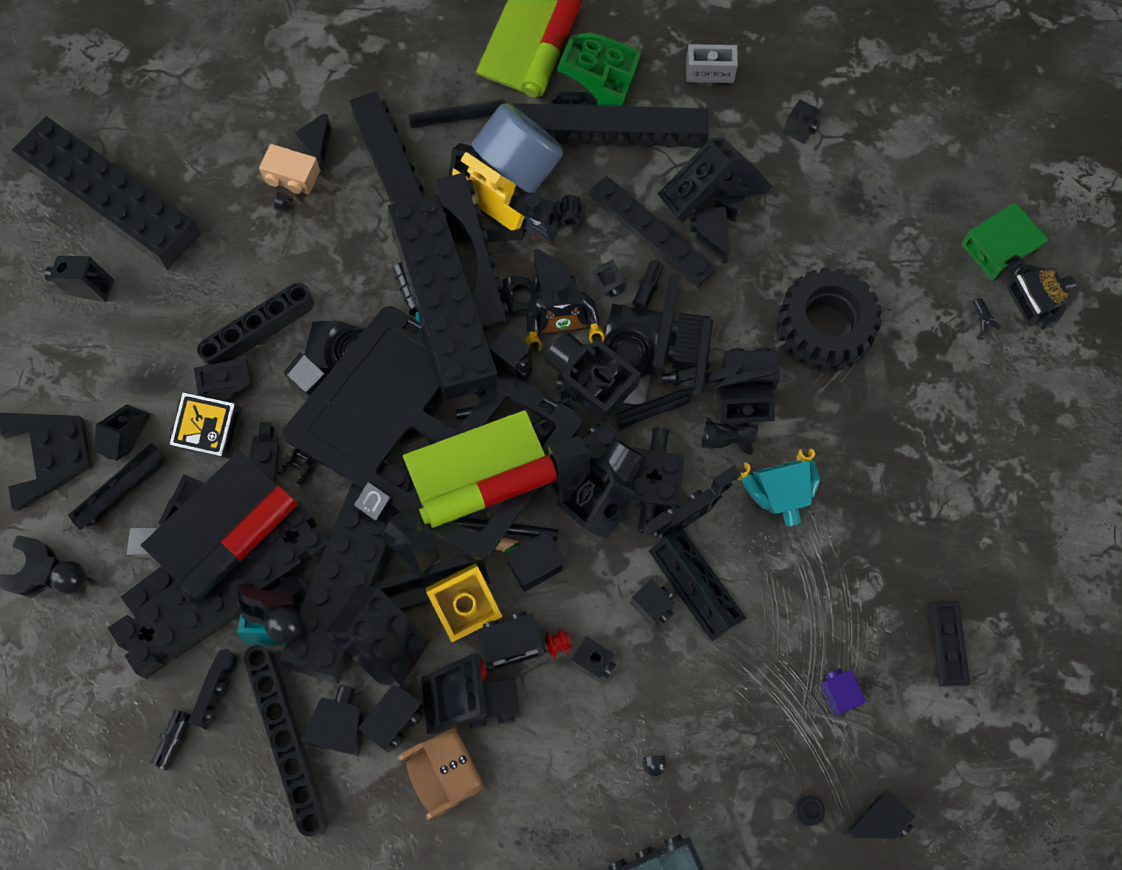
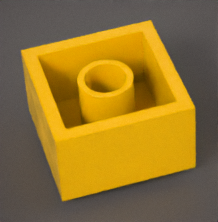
M476 563L426 588V592L451 642L482 628V625L503 617Z

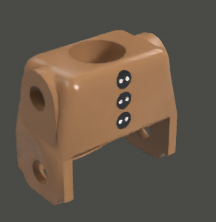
M456 728L447 730L428 741L422 742L397 757L400 763L406 762L412 785L419 799L429 812L425 815L428 821L436 819L486 789Z

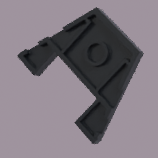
M0 413V434L2 437L9 438L29 433L36 479L8 486L11 509L14 511L22 510L25 508V504L35 498L37 500L47 495L46 492L59 484L62 486L92 468L84 419L82 417Z
M734 465L714 478L709 489L704 492L701 490L694 492L687 498L688 503L682 507L678 504L673 506L667 512L661 513L646 523L644 527L651 536H659L660 539L685 529L709 513L723 497L721 494L731 488L733 485L731 482L738 479L741 473Z

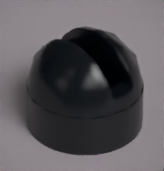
M279 190L274 201V210L281 212L291 210L292 206L287 204L288 202H294L292 196Z
M665 755L642 757L643 767L650 776L656 777L665 771Z

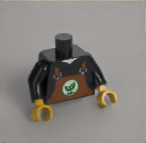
M564 279L554 280L552 286L540 289L539 297L535 298L527 308V331L529 335L525 339V344L530 346L532 342H537L538 351L542 349V343L537 336V331H539L540 335L588 328L590 324V342H594L592 335L595 333H599L602 337V342L604 341V331L597 323L600 320L596 304L585 292H579L578 286L575 283L567 284Z

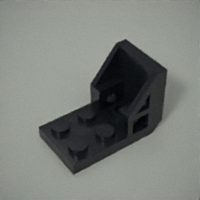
M724 137L709 139L665 185L658 195L674 216L683 223L718 186L730 197L766 194L773 186Z

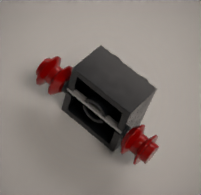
M519 612L511 615V620L502 623L499 620H493L483 624V629L478 630L486 657L484 663L480 657L483 682L486 677L485 669L490 672L543 656L544 653H547V650L549 655L556 659L557 652L563 651L566 655H569L567 649L572 648L568 632L562 633L561 628H559L558 634L554 636L546 632L545 644L542 643L533 613L527 615L526 612Z

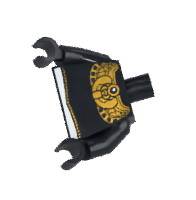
M1014 255L1004 261L1011 268L1008 270V274H1016L1006 287L1028 327L1038 322H1041L1042 330L1048 326L1056 325L1066 311L1065 304L1071 299L1069 292L1076 289L1075 279L1072 276L1061 279L1054 268L1044 269L1039 266L1027 265L1018 255Z

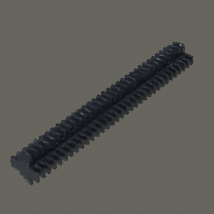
M500 99L497 102L494 100V102L488 101L487 103L486 101L485 103L482 102V104L480 102L479 104L473 103V105L467 104V106L461 105L452 108L447 107L446 109L440 108V110L434 109L432 113L429 110V114L428 111H426V114L424 111L423 114L420 112V115L418 112L417 115L414 112V116L412 113L411 116L409 114L410 125L412 128V126L418 127L419 125L420 127L421 125L424 126V124L425 126L427 124L430 125V123L432 125L433 123L438 124L445 121L453 122V118L455 121L456 118L459 121V117L461 120L462 117L465 120V116L466 119H468V116L471 119V115L472 118H474V115L477 118V114L478 117H480V114L481 117H483V114L485 117L486 113L487 116H489V113L492 116V112L494 114L497 108L504 104L505 101Z

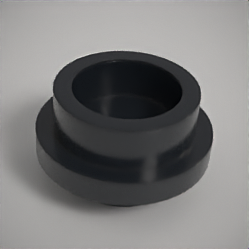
M808 795L798 800L795 813L801 823L807 826H814L823 820L825 807L819 798Z

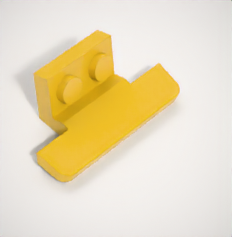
M465 152L460 161L469 166L467 171L471 175L470 178L466 177V179H471L475 191V194L471 195L473 204L478 203L482 211L512 231L520 229L524 216L509 206L516 184L484 162ZM453 168L452 175L460 173L459 171Z

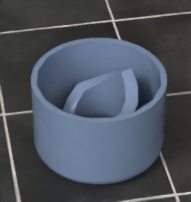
M505 103L497 108L471 143L475 151L495 170L529 193H534L563 156L562 147L547 131L519 109Z

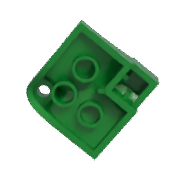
M596 33L571 35L557 71L570 76L587 88L598 100L597 105L622 106L642 51Z

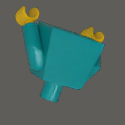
M810 448L808 457H806L800 449L796 456L797 461L755 470L753 475H750V464L744 462L746 472L741 473L737 480L742 481L750 497L762 509L774 514L782 512L785 526L800 524L801 519L798 508L811 505V499L815 497L820 483L816 463L812 461L815 451Z

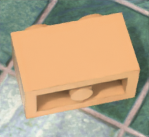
M270 144L259 167L261 175L267 184L274 187L279 185L288 188L293 193L310 195L321 171L316 157Z

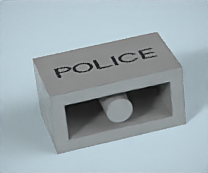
M689 44L686 58V82L734 83L738 66L737 45Z

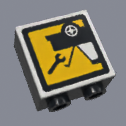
M183 393L177 405L175 425H173L170 432V445L230 459L243 408L233 403Z

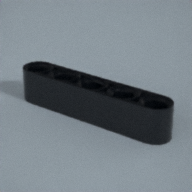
M303 283L291 284L202 340L197 346V353L203 363L210 365L232 361L310 312L314 306V301L308 287ZM305 296L303 300L295 301L298 297ZM277 310H283L280 314L273 315ZM261 323L258 328L252 329L255 324ZM239 337L236 342L230 343L233 338ZM217 351L214 356L207 357L210 352Z

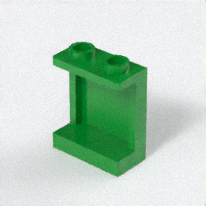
M1015 202L970 230L961 244L991 280L994 281L1010 267L1004 261L1014 255H1018L1023 259L1032 252L1037 253L1048 239L1044 232L1031 221L1026 211L1021 209Z

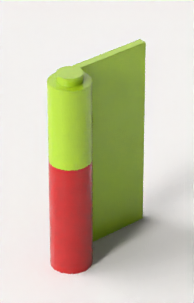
M508 0L476 70V74L521 91L529 97L536 98L542 96L578 14L582 0Z
M526 410L403 455L423 508L419 509L424 524H430L431 528L557 481V473L553 462L548 455L545 456Z

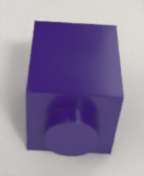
M841 668L825 675L827 680L820 684L834 716L866 702L852 670L844 673Z

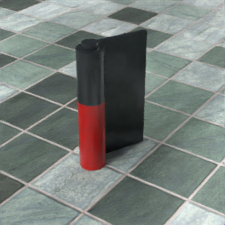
M239 450L140 546L179 583L182 588L178 592L190 603L194 599L200 602L298 504Z

